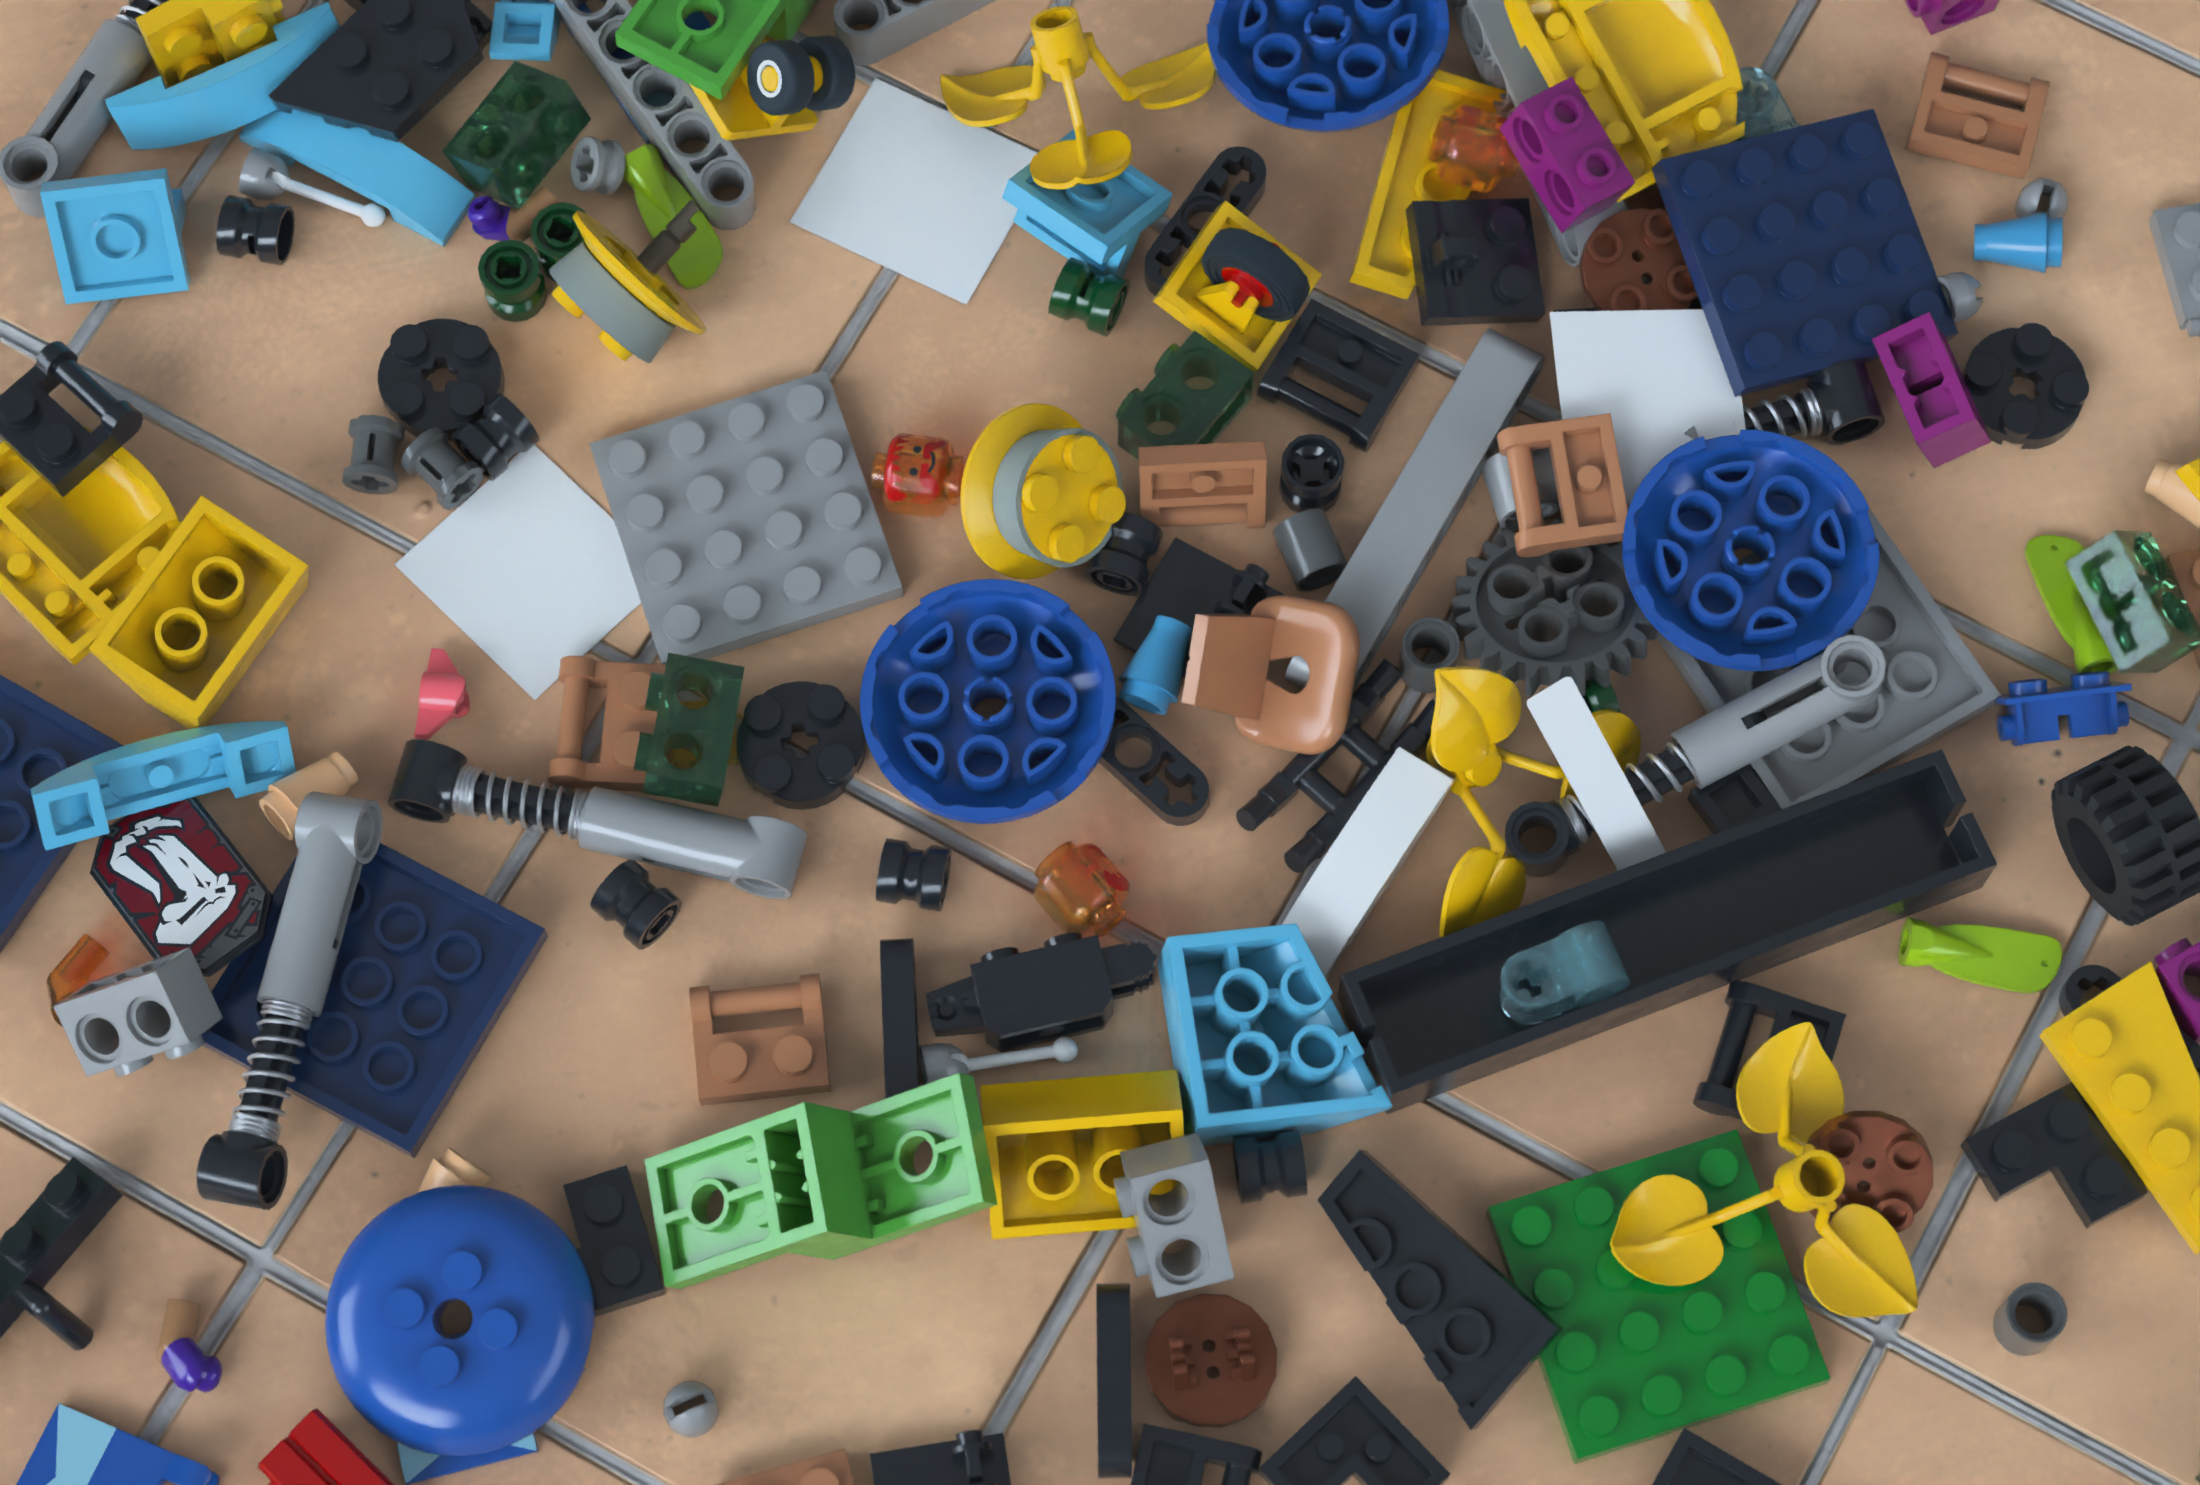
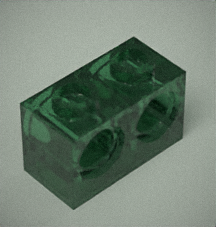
M515 61L442 151L470 189L520 209L591 118L566 80Z
M1194 330L1181 347L1174 343L1163 353L1154 369L1156 376L1143 391L1139 388L1133 389L1121 403L1116 413V418L1118 419V446L1138 459V447L1214 443L1252 398L1254 372ZM1201 376L1210 379L1214 385L1207 389L1197 390L1189 387L1185 382L1192 377ZM1156 421H1166L1173 424L1176 429L1169 434L1158 435L1152 433L1146 427Z
M2114 530L2064 562L2120 673H2157L2200 647V627L2151 532Z
M668 653L664 674L651 672L644 710L657 712L653 734L640 732L633 769L646 772L642 793L718 807L724 788L745 667ZM686 689L697 690L707 698L709 703L702 708L691 709L682 705L678 701L676 694ZM673 749H685L694 754L698 764L689 769H679L667 761L665 754Z

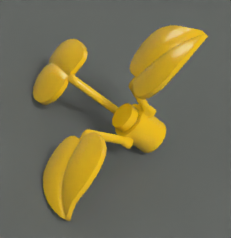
M1057 6L1041 11L1030 21V28L1035 45L1030 47L1033 66L1005 67L967 76L941 74L940 85L947 109L958 121L968 126L988 127L1020 117L1027 110L1028 101L1040 99L1046 88L1044 72L1050 74L1052 80L1062 82L1076 140H1064L1048 145L1040 150L1030 162V173L1037 185L1047 189L1059 190L1068 189L1080 183L1087 185L1111 180L1129 166L1133 156L1129 138L1119 130H1107L1087 137L1074 79L1085 73L1089 56L1123 101L1131 102L1139 99L1143 108L1152 110L1176 107L1200 98L1214 84L1217 72L1213 67L1208 42L1194 48L1139 66L1120 78L1096 46L1093 33H1083L1077 10L1070 6Z
M1454 666L1435 669L1436 703L1431 726V737L1426 748L1427 760L1432 766L1455 780L1450 791L1461 797L1490 842V850L1483 846H1475L1469 849L1454 867L1444 894L1439 938L1518 909L1525 891V867L1512 855H1504L1506 844L1470 791L1471 788L1485 787L1491 784L1499 775L1502 762L1550 778H1564L1560 790V800L1562 801V798H1566L1567 795L1577 798L1560 765L1554 766L1515 754L1495 744L1506 739L1515 730L1521 714V696L1518 688L1508 678L1494 671L1479 667ZM1606 709L1591 713L1623 773L1627 763L1637 765L1641 750V731L1633 721L1616 710Z
M1810 1022L1800 1023L1785 1029L1763 1043L1745 1063L1736 1085L1737 1107L1747 1127L1763 1134L1778 1132L1779 1146L1797 1156L1786 1161L1778 1168L1774 1177V1187L1707 1215V1201L1697 1185L1677 1175L1655 1176L1640 1183L1626 1198L1610 1240L1613 1256L1625 1269L1635 1276L1659 1285L1684 1286L1706 1278L1713 1273L1723 1259V1244L1712 1226L1777 1200L1794 1212H1808L1816 1208L1818 1211L1815 1228L1822 1238L1814 1241L1807 1248L1804 1256V1273L1809 1289L1821 1305L1831 1312L1853 1318L1909 1314L1918 1308L1914 1272L1906 1250L1894 1228L1879 1212L1870 1207L1855 1203L1840 1208L1834 1214L1829 1225L1830 1213L1837 1209L1835 1199L1841 1194L1845 1184L1843 1167L1831 1153L1824 1150H1815L1812 1144L1802 1145L1798 1143H1807L1809 1137L1826 1121L1843 1115L1845 1106L1843 1086L1838 1072L1822 1048L1814 1026Z

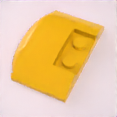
M1503 0L1521 49L1527 46L1549 88L1573 77L1636 182L1617 201L1618 203L1656 183L1651 169L1661 159L1732 143L1745 135V121L1736 125L1737 92L1743 89L1739 68L1727 33L1709 0Z
M83 426L90 433L93 431V429ZM2 442L0 443V594L41 633L44 639L56 651L75 666L90 653L89 647L181 524V521L171 501L154 476L123 447H120L66 496L62 497Z

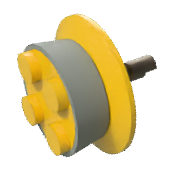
M690 200L667 224V230H662L640 255L636 254L598 221L586 213L577 210L573 215V219L584 241L549 269L551 276L558 284L551 294L576 318L579 319L583 314H587L603 329L598 335L601 342L625 362L634 354L641 360L651 363L674 330L675 325L702 335L706 331V326L688 303L657 273L680 249V243H685L697 230L690 219L701 207L693 200Z
M1026 403L1006 410L991 421L972 447L962 477L961 514L967 537L973 549L991 569L1016 579H1036L1051 574L1061 567H1074L1087 562L1099 553L1112 535L1111 527L1113 523L1123 516L1126 507L1120 468L1111 448L1101 437L1085 430L1069 413L1048 404Z

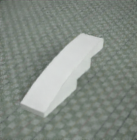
M1400 746L1368 790L1281 924H1297L1326 980L1346 947L1353 943L1384 890L1390 888L1455 781Z

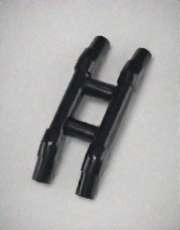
M1385 658L1365 683L1362 682L1352 694L1348 723L1338 742L1332 748L1320 754L1306 755L1298 753L1281 772H1278L1258 791L1255 797L1236 813L1240 826L1247 831H1254L1269 817H1273L1284 808L1297 794L1299 789L1327 812L1306 832L1302 839L1284 854L1286 865L1294 872H1303L1317 858H1321L1328 852L1399 746L1417 757L1427 747L1431 737V726L1436 700L1434 699L1427 704L1413 723H1410L1390 745L1389 750H1386L1361 728L1383 703L1384 697L1403 676V672ZM1341 745L1370 768L1346 795L1317 771Z

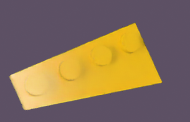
M2150 961L2043 1030L2039 1037L2195 1255L2200 1253V1079Z

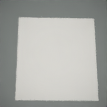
M875 78L790 220V223L967 305L1014 224L1013 221L1018 208L1002 198L1007 182L1012 176L1027 166L1038 152L983 127L965 125L958 121L950 112Z
M1703 309L1549 312L1561 418L1564 420L1611 413L1627 504L1631 503L1642 480L1660 460L1676 448L1694 440L1684 434L1692 426H1695L1698 438L1704 436L1705 440L1720 436L1739 435L1740 430H1746L1742 396H1734Z
M535 445L527 452H519L508 462V468L494 481L488 480L394 564L534 700L558 680L561 658L566 656H584L641 604L614 519Z

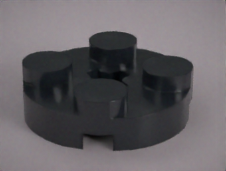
M432 319L416 325L408 324L398 328L391 337L390 346L384 352L378 369V387L385 407L390 415L403 424L405 430L415 437H418L430 428L439 427L448 435V441L452 440L451 434L465 422H475L478 419L483 420V406L495 395H503L504 393L503 368L498 353L490 343L486 332L478 326L453 319ZM440 368H448L449 373L458 374L456 381L446 382L445 391H434L432 382L426 380L429 374L434 373L435 370Z
M2027 323L2020 328L2003 329L1987 336L1972 350L1962 373L1990 440L2000 445L2003 440L2013 444H2023L2021 449L2043 448L2064 437L2076 422L2089 393V383L2077 355L2066 343L2052 336L2049 329L2038 323ZM2013 377H2023L2024 379L2031 380L2036 385L2034 389L2036 398L2030 400L2024 393L2016 396L2012 395L2009 389L2014 383Z
M807 681L789 682L773 687L763 695L753 697L744 709V718L737 732V754L747 782L756 791L758 789L763 795L772 798L774 803L789 809H812L836 800L845 791V786L853 779L856 771L857 774L859 773L864 762L865 739L860 718L855 709L845 700L843 693L837 687L830 684L820 685ZM796 732H805L808 737H816L819 741V744L809 747V757L797 759L794 750H783L784 743L791 740Z

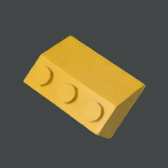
M201 495L91 644L89 651L147 703L187 729L207 726L308 587L309 565Z
M1177 1069L980 1085L982 1124L998 1205L989 1207L992 1239L1136 1228L1134 1216L1122 1217L1113 1179L1125 1176L1120 1152L1184 1136L1183 1108ZM1173 1179L1160 1181L1151 1189L1150 1193L1155 1195L1168 1193L1176 1186L1178 1181Z

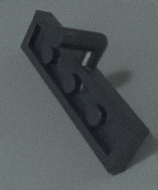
M74 1157L59 1174L55 1175L48 1182L45 1190L15 1225L4 1233L0 1240V1338L22 1312L26 1310L76 1351L86 1348L93 1339V1330L43 1288L123 1195Z

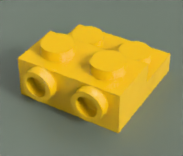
M168 0L135 18L158 72L168 88L277 41L272 26L286 19L280 11L284 9L281 0Z

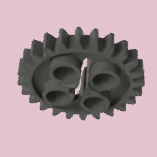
M1554 519L1551 525L1560 524V519ZM1506 529L1503 531L1504 546L1502 548L1485 541L1482 544L1483 560L1470 557L1466 560L1467 576H1457V596L1453 597L1455 630L1459 641H1464L1465 657L1467 660L1480 658V668L1494 672L1501 670V675L1513 683L1518 679L1525 681L1526 696L1531 697L1537 691L1540 684L1551 686L1567 676L1573 679L1582 696H1585L1586 681L1590 679L1607 688L1610 686L1611 669L1626 676L1630 675L1631 657L1645 659L1647 657V640H1656V628L1645 617L1629 588L1622 559V542L1613 547L1610 546V543L1554 550L1542 556L1527 558L1517 555L1514 540L1515 533Z

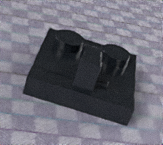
M1529 198L1413 201L1408 206L1406 217L1421 326L1538 322L1545 315Z

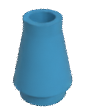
M2047 212L1990 224H1975L1974 261H1989L2046 273V267H2061L2063 218H2047Z
M1158 615L1152 629L1118 678L1123 684L1119 693V697L1123 701L1138 709L1158 715H1165L1170 703L1178 702L1187 642L1192 632L1191 627L1168 616Z

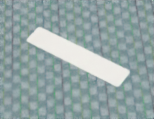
M1569 676L1564 677L1527 700L1528 709L1617 870L1619 871L1667 853L1573 679Z

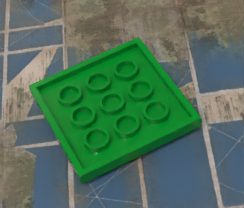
M1737 1129L1489 1206L1486 1211L1509 1280L1563 1328L1537 1359L1574 1464L1827 1384L1831 1379L1766 1205L1712 1226L1722 1241L1724 1249L1723 1259L1713 1273L1689 1285L1665 1286L1645 1281L1625 1269L1612 1254L1610 1240L1624 1201L1634 1188L1652 1177L1677 1175L1693 1182L1706 1198L1707 1215L1760 1194L1759 1186Z

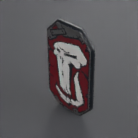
M187 798L123 816L109 826V834L99 836L90 874L153 959L190 947L203 976L210 977L264 938L273 895L197 798Z

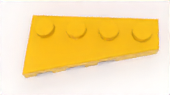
M1438 69L1422 92L1408 105L1395 113L1349 282L1405 300L1409 298L1416 286L1406 209L1413 201L1467 200L1498 146L1497 142L1490 140L1494 137L1486 133L1499 130V128L1493 127L1494 125H1502L1494 121L1496 119L1493 117L1499 116L1493 102H1502L1500 94L1506 93L1505 90ZM1460 105H1469L1482 109L1480 111L1482 113L1477 114L1475 122L1470 129H1458L1468 133L1455 131L1456 133L1469 136L1448 134L1452 132L1448 129L1450 128L1448 126H1450L1449 122L1452 121L1450 119H1452L1453 113H1455V117H1458L1454 118L1456 120L1467 118L1466 110L1457 108ZM1480 119L1484 120L1485 124L1479 125L1477 121ZM1449 136H1457V137L1469 138L1470 140L1459 139V138H1453V137H1449ZM1450 139L1466 141V142H1469V143L1458 142V141H1454V140H1450ZM1454 143H1460V144H1465L1466 146H1464V145L1454 146L1453 144H1454ZM1480 143H1484V146H1483V148L1481 149V151H1480V152L1476 151V150H1480V148H1479L1478 146H1476V145H1478V144H1480Z

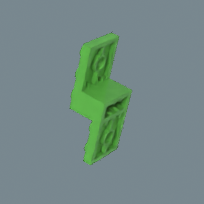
M638 0L616 31V44L623 50L723 100L749 62L753 51L762 43L766 35L775 40H791L818 0ZM699 11L709 12L717 18L716 23L706 30H693L685 25L684 20L690 14Z
M963 1073L942 1078L850 1112L802 1102L644 1159L665 1287L683 1289L785 1253L835 1260L998 1205L974 1076ZM927 1140L932 1147L933 1157L926 1172L919 1175L914 1167V1154L919 1145ZM719 1189L723 1194L724 1207L718 1219L711 1222L707 1214V1203L714 1191Z

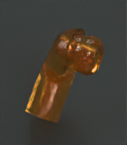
M86 933L83 934L47 978L46 986L51 1015L60 1026L62 1024L53 1006L88 983L89 977L109 955V952L100 943Z

